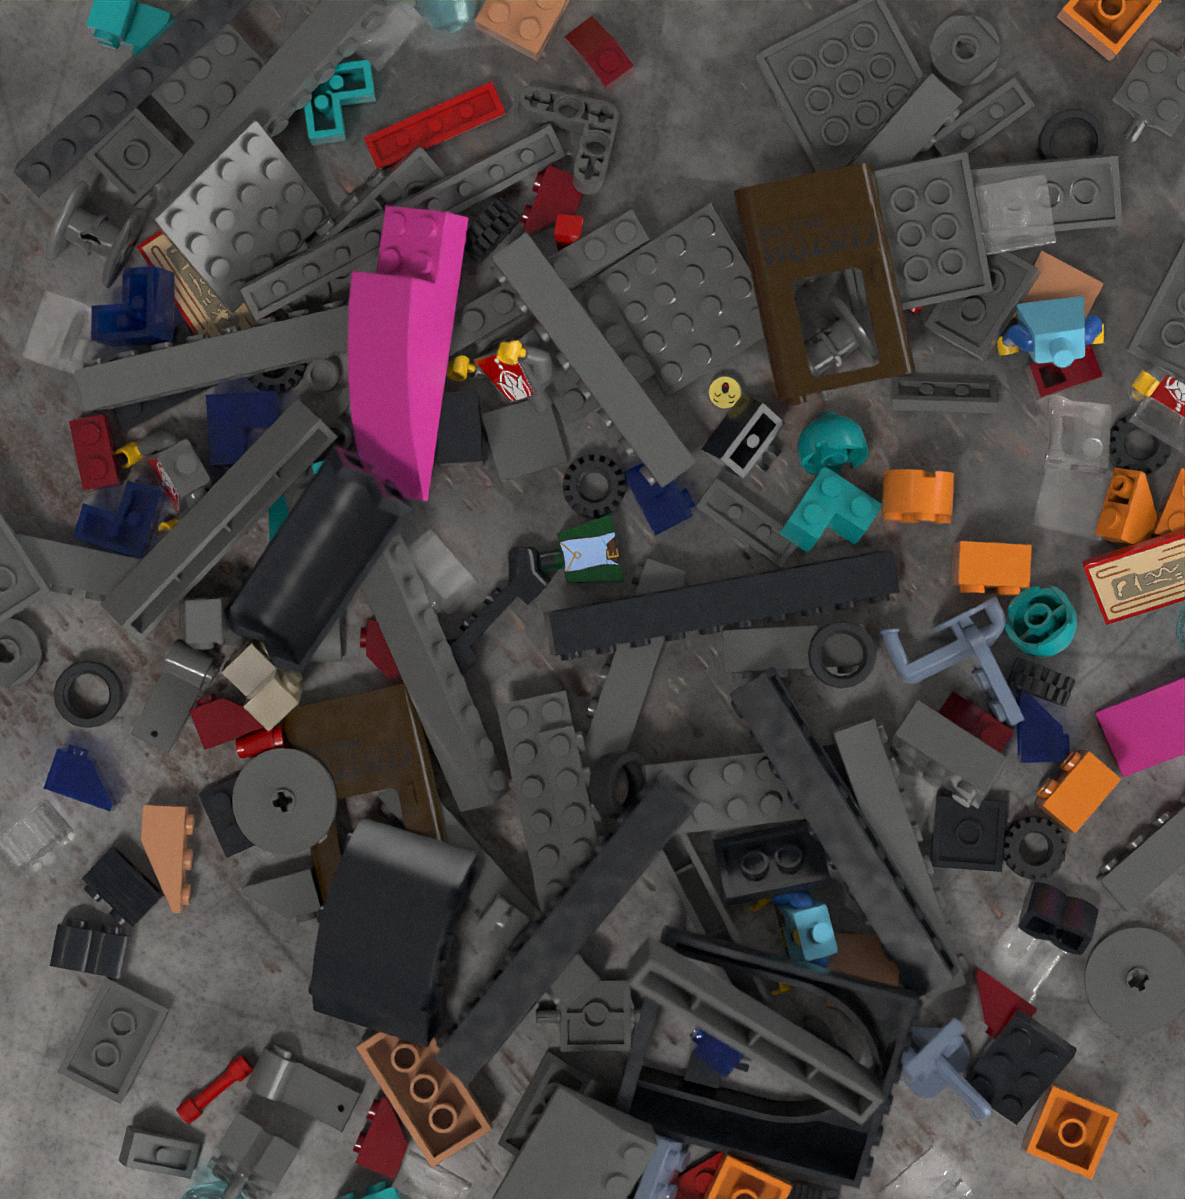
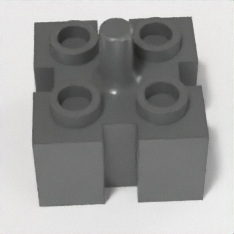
M238 1113L215 1149L207 1167L212 1169L211 1172L216 1178L229 1183L222 1193L223 1199H236L241 1190L250 1199H270L299 1149L276 1135L272 1137L262 1130L263 1127Z

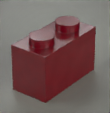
M105 414L69 421L83 490L94 492L122 486L123 481L118 457L115 454L116 448L109 417Z

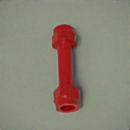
M242 1054L228 1064V1070L195 1098L189 1097L176 1108L179 1116L188 1125L203 1114L202 1109L237 1080L239 1082L243 1081L253 1072V1066Z

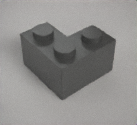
M235 594L184 596L178 603L179 638L188 643V646L192 647V649H213V642H222V639H224V645L245 644V639L237 636L231 630L230 623L224 612Z

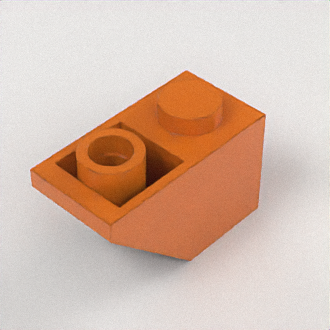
M1115 467L1095 535L1120 546L1128 547L1151 539L1157 514L1146 474L1141 471Z

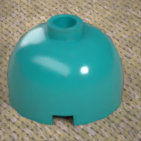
M833 411L819 413L816 419L810 421L802 429L797 442L799 465L801 468L804 466L805 472L817 475L823 466L836 474L841 473L839 466L851 463L853 469L863 464L869 456L867 441L858 423Z
M1040 586L1030 587L1022 591L1020 595H1017L1008 606L1007 611L1009 615L1007 622L1005 621V629L1012 642L1027 655L1036 657L1054 656L1064 651L1077 631L1076 611L1068 596L1057 587L1050 586L1052 589H1041Z

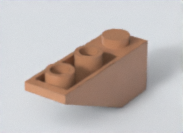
M143 805L141 842L172 913H181L184 911V905H190L191 885L185 884L186 870L192 869L193 850L187 849L188 835H193L195 815L189 814V806Z

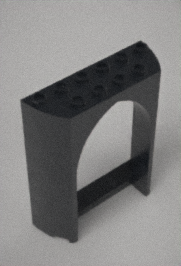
M665 925L661 932L660 943L683 957L810 991L823 997L843 1011L854 1022L867 1042L873 1064L869 1069L880 1075L884 1101L861 1125L818 1098L805 1101L772 1100L721 1086L717 1089L684 1080L683 1076L643 1066L646 1049L660 1004L645 995L629 1055L623 1067L622 1079L614 1109L652 1125L656 1135L859 1189L863 1176L870 1177L874 1157L870 1156L872 1146L879 1147L884 1129V1126L881 1125L883 1115H889L893 1101V1095L891 1094L893 1083H899L903 1069V1063H900L902 1054L909 1051L913 1032L910 1031L912 1021H918L923 1000L917 998L915 991Z

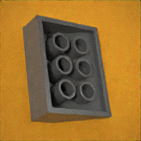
M558 1084L492 1199H626L658 1146L653 1126Z

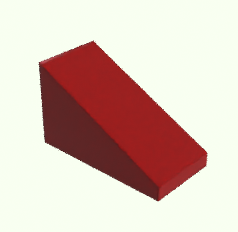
M565 214L557 215L554 236L558 252L574 243L580 237L584 217Z

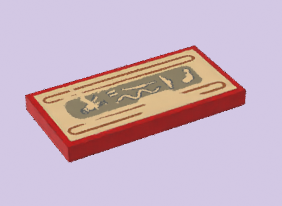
M161 231L136 246L194 335L206 334L208 339L220 336V330L227 327L241 326V330L255 327V319L246 303L244 302L234 313L226 309Z
M1185 528L1083 561L1084 571L1106 625L1185 600Z

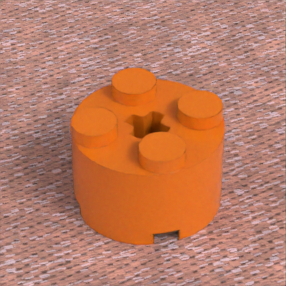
M912 469L884 471L882 520L918 524L920 521H930V523L951 524L954 473L935 471V475H933L932 472Z

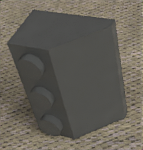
M546 1051L498 1145L514 1156L518 1155L558 1084L607 1106L610 1105L617 1090L588 1071L550 1051Z

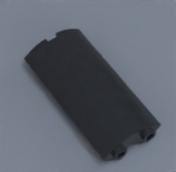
M335 445L224 611L231 630L241 638L248 639L250 637L263 642L270 662L283 670L289 668L300 673L303 671L413 509L407 497L390 479L380 480L376 474L371 472L374 468L372 465Z

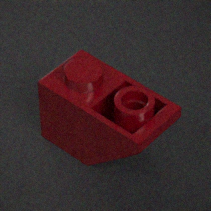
M550 165L547 166L545 173L538 172L532 191L537 193L532 206L526 204L519 224L524 225L523 234L527 232L532 237L556 226L558 214L576 216L584 194L574 188L572 184L573 174Z
M1091 344L1085 345V356L1083 358L1074 359L1072 364L1067 367H1058L1054 362H1034L1024 367L1035 400L1103 377Z
M384 1093L381 1101L373 1100L366 1117L372 1123L367 1134L360 1132L353 1152L358 1153L355 1163L395 1179L410 1141L398 1113Z

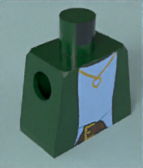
M611 515L558 533L560 548L539 552L543 572L564 569L566 583L623 582Z

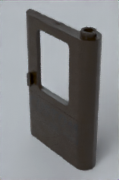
M872 162L753 185L733 191L778 401L785 400L786 407L807 403V395L916 373ZM856 268L862 275L879 362L871 367L823 377H814L810 372L793 292V282L798 279Z
M405 684L294 707L282 719L288 748L308 753L327 769L334 782L337 799L393 788L399 796L406 831L448 843L424 727ZM335 818L327 834L310 848L321 905L326 902L333 877L343 855Z

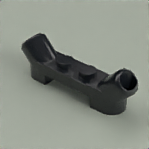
M512 547L507 552L508 585L502 591L496 587L483 601L488 607L479 616L473 612L461 624L459 628L463 633L457 639H446L462 676L480 658L470 647L509 605L519 597L529 606L552 581L539 569V551L535 547Z

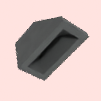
M313 867L242 888L243 895L285 919L296 917L297 923L317 918L316 911H319L321 906Z

